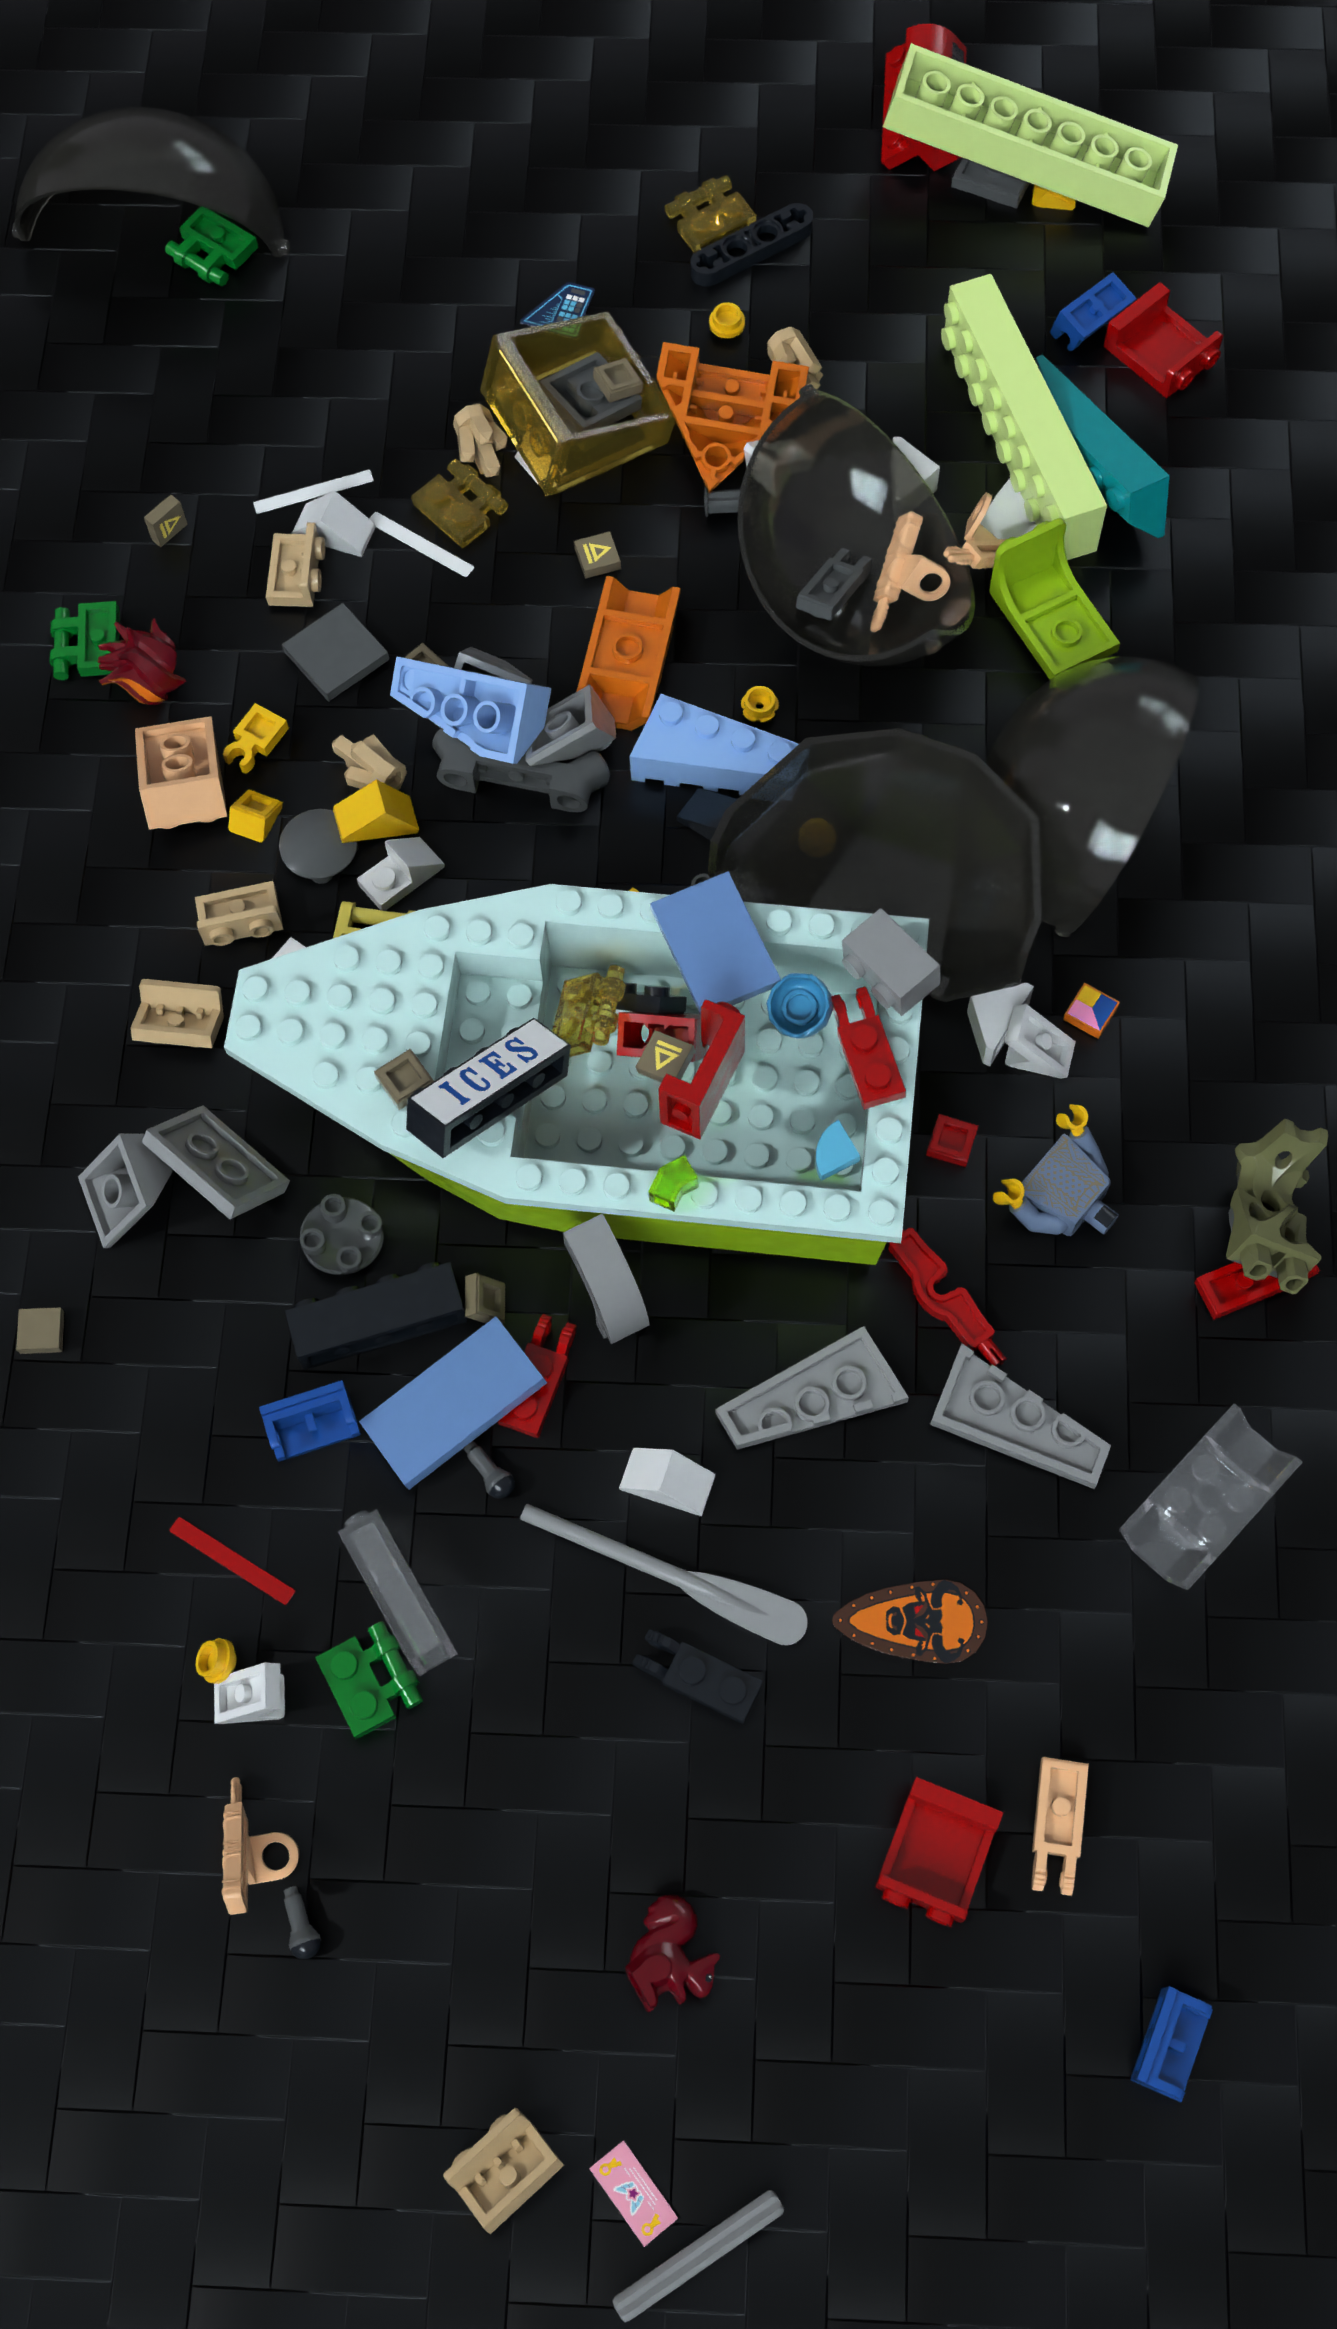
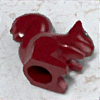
M664 1895L657 1898V1901L648 1907L649 1913L644 1919V1925L649 1931L637 1941L633 1948L630 1962L625 1966L628 1979L647 2012L654 2010L658 2004V1996L666 1991L671 1992L679 2005L683 2004L686 2000L684 1986L698 1998H704L709 1995L714 1982V1968L720 1959L719 1953H712L690 1962L682 1946L694 1936L698 1928V1916L693 1906L686 1899L678 1895Z

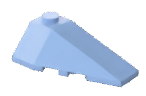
M396 657L390 696L421 717L428 718L443 728V732L471 747L470 750L477 755L517 764L545 727L551 688Z

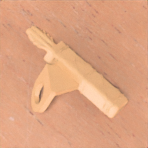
M986 492L981 497L967 520L964 537L967 541L962 549L957 546H948L943 552L944 557L948 558L950 563L960 564L961 566L963 564L965 566L970 565L973 569L993 568L996 550L1006 539L998 540L980 524L990 506L991 494Z
M913 511L900 516L898 521H896V527L893 530V537L887 549L883 569L876 585L877 588L874 591L873 600L878 604L870 622V630L872 632L881 630L886 614H888L889 604L898 600L901 589L923 601H935L943 597L950 587V577L943 566L923 555H912L923 520L921 515ZM928 574H938L942 578L940 586L934 591L927 592L920 588L922 578Z
M234 1777L231 1780V1804L225 1805L223 1813L222 1895L230 1915L248 1912V1883L251 1885L283 1879L295 1870L299 1861V1848L295 1840L289 1835L282 1832H272L249 1836L248 1819L242 1804V1785L240 1784V1779ZM278 1842L285 1845L288 1849L289 1861L282 1869H271L264 1863L263 1851L268 1844Z

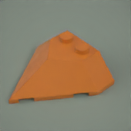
M663 342L656 379L709 494L745 460L744 447L747 442L767 439L802 405L809 366L772 361L770 375L699 363L700 348Z

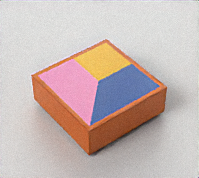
M1084 982L1065 1012L1063 1020L1099 1039L1117 1011L1120 1001Z

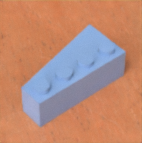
M660 694L629 756L631 780L645 782L646 779L664 781V785L680 787V783L703 786V789L707 791L718 792L719 789L739 791V795L790 801L804 772L806 746Z

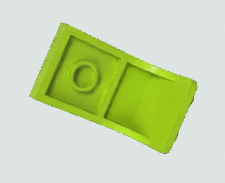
M1057 518L1051 522L1044 521L1038 524L1032 531L1017 538H1008L1002 542L996 550L989 593L1052 684L1118 652L1120 646L1119 640L1072 574L1064 548V535L1067 525L1062 518Z

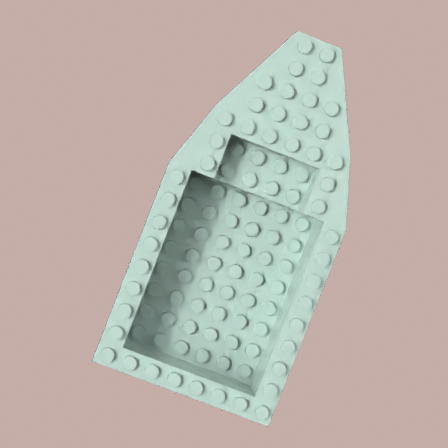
M558 884L542 885L417 910L239 970L224 1044L225 1051L229 1056L373 1145L388 1152L423 1178L498 1219L565 1232L603 1213L617 1239L876 1265L887 1242L901 1243L922 1000L901 1016L892 1006L888 1009L883 1007L872 994V987L862 977L859 980L855 979L842 963V940L872 916V913L744 902L781 980L791 973L813 974L825 983L832 996L839 994L844 1000L849 1023L864 1019L855 996L856 989L861 987L867 988L875 1015L880 1017L902 1078L906 1097L864 1110L837 1035L838 1025L834 1013L832 1012L827 1026L812 1037L796 1039L783 1035L769 1020L766 1004L771 992L769 990L733 1005L742 1015H745V1052L701 1140L661 1123L658 1092L661 1082L637 1072L635 1067L640 1057L617 1055L619 1012L631 1011L579 1005L573 1001L571 996V986L577 980H612L614 982L636 983L638 992H644L645 986L670 987V995L687 997L686 1012L684 1013L700 1014L650 909V903L669 895ZM889 915L927 952L929 919ZM532 1018L537 1019L571 1045L568 1075L444 1158L440 1157L406 1130L407 1106L398 1110L374 1074V1071L411 1048L435 1081L442 1077L450 1068L464 1063L481 1048L489 1047L506 1036L511 1029L520 1027ZM643 1025L641 1036L645 1042L649 1035V1029ZM703 1059L690 1062L681 1080L691 1084ZM839 1120L860 1154V1162L821 1181L816 1170L817 1144L823 1132L832 1123Z

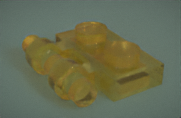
M727 175L717 180L711 178L703 182L701 188L691 193L685 191L675 196V201L665 205V212L670 219L680 214L683 216V219L677 221L678 233L694 253L756 222V214L738 191L727 197L723 195L724 192L732 189L731 181ZM706 201L711 204L699 211L696 206Z
M454 459L448 465V471L455 478L448 482L438 474L412 495V501L416 508L461 548H464L490 527L489 517L485 514L492 509L498 515H502L507 510L508 503L501 498V492L492 484L486 485L478 478L479 474L472 466L464 465L458 459ZM467 490H471L477 496L472 502L463 495Z
M609 966L605 978L596 972L564 981L552 1031L571 1045L570 1057L591 1052L593 1043L600 1046L607 1045L610 1034L615 1032L618 1023V1015L615 1013L618 1001L623 999L626 984L623 981L625 970L621 966Z

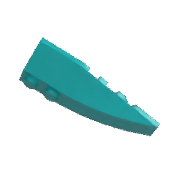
M1043 354L1036 357V364L1104 500L1108 503L1111 510L1117 512L1129 524L1156 538L1165 536L1170 475Z

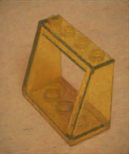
M609 312L493 335L480 391L546 496L560 493L669 442L676 420L656 381L651 378L642 364L639 355L634 352L624 337L622 329L617 326ZM596 352H599L608 363L627 358L643 382L642 393H639L642 397L641 409L632 413L635 420L571 434L539 385L538 380L556 373Z

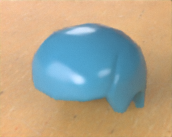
M791 973L786 975L771 989L766 1003L771 1023L781 1034L796 1039L808 1038L817 1034L827 1026L833 1012L830 991L825 983L813 974Z

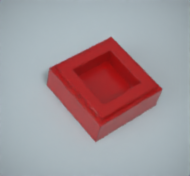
M939 1114L926 1156L966 1167L979 1125Z

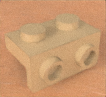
M307 522L306 534L274 533L266 591L268 606L313 607L315 592H320L322 585L321 570L318 569V562L325 558L324 537H319L315 523Z
M273 881L195 897L199 919L197 921V928L205 946H224L236 939L250 936L257 938L266 937L274 931L283 930L276 888Z
M152 979L141 980L139 985L141 1004L130 1028L133 1041L196 1048L213 1047L224 1019L220 987Z
M514 2108L508 2114L497 2118L491 2125L489 2132L472 2148L465 2149L458 2154L452 2166L443 2174V2177L459 2193L482 2227L489 2234H492L557 2173L564 2164L533 2123L518 2108Z

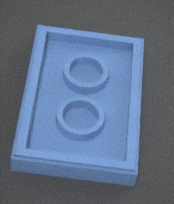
M729 871L650 903V909L700 1015L704 1000L714 1003L726 1002L733 1006L771 990L781 981Z

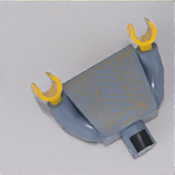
M1070 1104L1069 1107L1074 1114L1072 1122L1063 1113H1059L1056 1117L1057 1125L1060 1128L1071 1130L1069 1136L1064 1133L1022 1183L1017 1179L1001 1180V1183L1008 1189V1195L1002 1191L994 1192L993 1200L998 1205H1009L1010 1212L1031 1232L1053 1235L1063 1233L1066 1236H1072L1081 1224L1086 1221L1104 1235L1119 1216L1118 1213L1102 1202L1111 1184L1109 1171L1089 1127L1085 1126L1088 1122L1087 1110L1081 1105Z

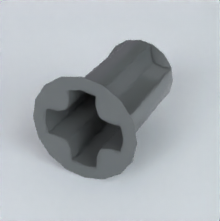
M705 487L704 506L706 517L709 513L744 512V490H713L709 494Z

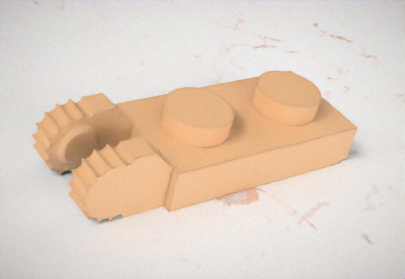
M1047 1757L1041 1758L1032 1852H1035L1032 1890L1043 1891L1044 1885H1046L1047 1856L1049 1854L1064 1857L1059 1887L1061 1888V1894L1069 1896L1073 1894L1076 1861L1081 1856L1089 1767L1087 1763Z

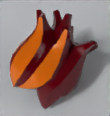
M155 618L152 620L150 633L132 630L129 627L125 628L118 622H115L114 624L124 640L98 645L100 650L111 652L98 657V663H101L99 664V669L112 671L109 675L99 680L102 685L116 683L139 703L147 705H158L169 699L166 693L177 689L186 682L185 678L173 673L177 653L172 639L158 627Z

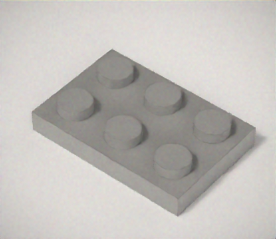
M203 1105L147 1129L142 1140L144 1145L229 1219L285 1193L290 1182L287 1177Z

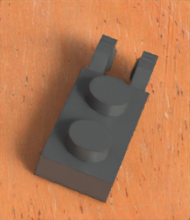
M840 549L833 558L830 557L798 594L796 608L808 612L814 617L831 621L869 575L873 564L872 558L863 555L853 566L849 564L851 550Z

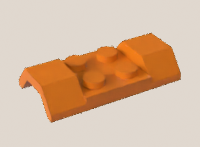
M606 576L577 691L590 684L614 717L615 728L632 731L646 724L652 712L673 632V622L681 588L672 587L660 595L630 591L614 577Z

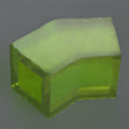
M685 1155L660 1167L648 1191L650 1202L675 1212L681 1197L698 1188V1177Z

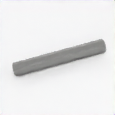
M772 2190L766 2191L616 2295L613 2299V2305L620 2318L624 2322H629L781 2216L784 2212V2207L775 2192Z

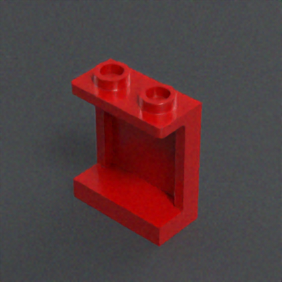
M1159 282L1109 321L1104 347L1167 399L1178 389L1184 390L1188 387L1195 375L1203 369L1208 370L1214 366L1221 355L1219 349L1223 334L1216 331L1206 338L1167 306L1170 290Z
M704 1000L701 1006V1041L710 1047L691 1084L665 1074L658 1088L661 1123L701 1140L745 1052V1015H742L737 1008L726 1002L714 1003Z
M916 1777L875 1888L884 1891L882 1899L905 1909H908L910 1902L928 1910L925 1917L948 1927H952L954 1921L963 1923L966 1920L968 1907L994 1833L998 1830L1004 1812Z

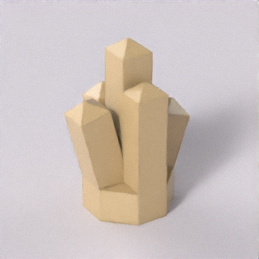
M790 326L776 331L767 342L770 359L772 361L809 366L805 393L813 395L819 388V381L823 376L820 371L822 368L821 364L800 330Z
M481 404L465 406L454 415L453 422L458 436L460 462H474L475 460L480 474H485V477L499 475L500 464L495 452L506 447L508 436L494 422L489 409Z
M374 734L356 743H352L342 735L333 741L334 753L343 758L348 767L344 773L347 785L362 789L377 779L396 790L401 788L407 774L406 767L388 752Z

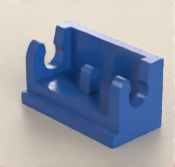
M1112 272L1059 312L1050 333L1055 339L1067 333L1070 338L1067 349L1068 351H1073L1082 341L1134 303L1137 298Z
M343 1380L259 1407L271 1449H274L278 1462L361 1435L350 1395Z
M1170 1986L1161 1988L1130 2080L1178 2102H1182L1200 2043L1213 2011L1212 2006Z

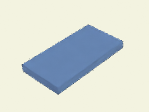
M495 1316L359 1422L402 1483L410 1490L542 1388L547 1382L497 1316Z

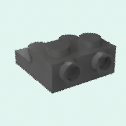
M599 352L539 381L537 407L540 414L546 420L553 418L559 425L562 438L567 443L574 441L581 449L610 435L614 422L640 410L642 405V397L639 394L609 403L593 378L594 367L608 363Z

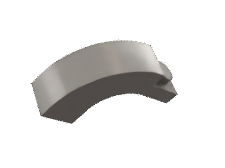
M603 1213L563 1232L564 1244L589 1293L596 1313V1325L603 1338L608 1337L610 1343L613 1344L649 1326L648 1314L636 1281Z

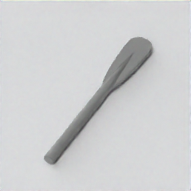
M526 1504L520 1520L676 1585L713 1612L777 1644L792 1645L798 1642L807 1630V1614L800 1604L729 1578L703 1572L686 1571L530 1504Z

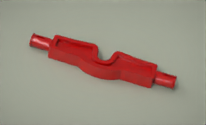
M914 1228L903 1229L901 1243L889 1242L888 1249L912 1279L913 1292L919 1304L933 1317L945 1321L965 1346L973 1351L978 1349L990 1366L993 1364L998 1368L999 1365H1002L1007 1360V1357L1003 1355L992 1341L995 1333L993 1327L981 1314L965 1288L958 1287L944 1295L935 1292L934 1286L947 1276L948 1268L946 1263L926 1245Z

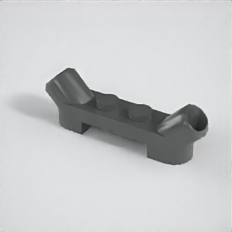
M440 728L435 733L432 741V747L441 759L437 778L442 784L456 790L476 793L479 782L482 780L548 793L551 808L578 813L587 810L591 793L607 785L610 778L607 763L600 753L589 751L567 764L552 762L529 766L525 761L524 755L517 764L479 756L470 750L471 747L443 732V728Z

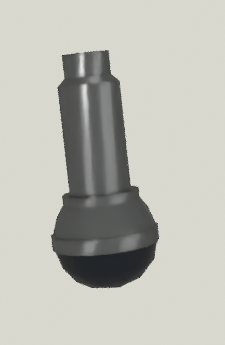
M474 1441L466 1445L464 1450L468 1454L467 1457L484 1477L483 1481L485 1482L487 1493L496 1499L509 1496L515 1487L513 1475L501 1469V1467H497L483 1448L477 1446Z
M293 1886L284 1890V1904L292 1929L290 1932L289 1949L298 1959H308L319 1951L321 1937L313 1926L309 1924L302 1895L298 1893L297 1886Z

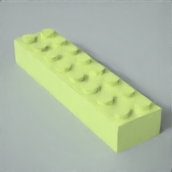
M912 43L898 75L883 124L885 129L1146 227L1150 226L1165 199L1178 144Z
M992 274L951 285L948 303L944 305L946 322L945 328L941 330L942 342L947 351L951 350L955 358V368L958 376L966 380L972 405L978 406L982 413V423L985 432L988 435L992 434L996 442L998 458L1002 464L1006 463L1010 471V480L1016 493L1020 492L1024 499V508L1030 522L1034 521L1036 526L1044 521L1051 522L1057 518L1064 520L1067 525L1064 535V548L1067 560L1096 552L1107 504Z

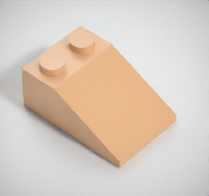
M212 716L135 728L139 792L149 830L157 828L171 829L181 824L193 822L208 823L218 818L227 817Z

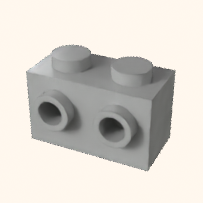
M882 908L842 940V963L846 970L857 980L862 977L872 987L871 991L876 1000L887 1009L892 1006L901 1016L940 985V965Z

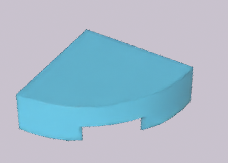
M839 1120L832 1123L823 1132L817 1144L816 1170L821 1181L860 1162V1154Z

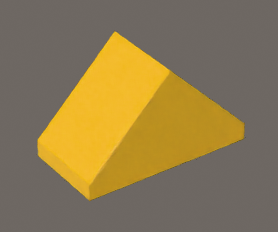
M377 779L333 807L342 843L417 834L419 832L410 796Z

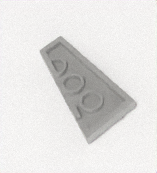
M863 1326L715 1409V1412L738 1450L907 1403L909 1397Z
M961 1343L930 1425L1092 1489H1095L1111 1447L1110 1444L1066 1414H1060L1043 1402L1044 1399L1030 1389L1026 1391L1010 1380L1005 1372L993 1364L990 1366L975 1356L973 1350Z

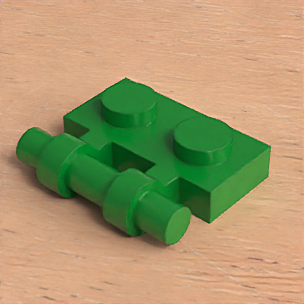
M201 205L179 228L184 241L181 244L173 240L169 241L165 252L174 258L176 264L185 269L190 267L198 272L199 278L208 283L215 282L220 286H224L228 281L229 275L221 270V268L226 264L237 270L258 248V243L255 236ZM203 250L209 255L203 259L196 254Z
M116 601L78 604V617H70V610L67 608L59 607L55 609V619L51 621L50 634L54 638V648L50 651V665L53 667V677L55 679H68L69 668L73 664H77L81 677L109 675L112 672L99 669V664L101 663H98V657L111 652L100 650L98 645L119 641V632L114 624L120 621V609ZM73 635H78V646H69V641Z
M383 1621L372 1625L368 1629L374 1645L363 1651L358 1639L354 1636L315 1657L356 1739L397 1718L389 1701L398 1696H401L407 1709H411L423 1702L416 1687L419 1681L413 1670L408 1671L399 1653L401 1645L396 1635H390ZM382 1660L392 1678L389 1683L383 1686L380 1685L371 1667Z

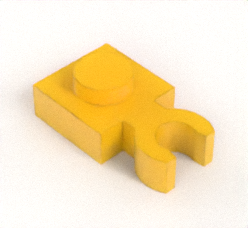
M255 703L233 730L237 742L230 743L224 749L223 757L225 763L230 765L235 757L244 756L239 763L241 771L245 774L250 772L254 767V756L257 752L267 757L289 729L287 720Z

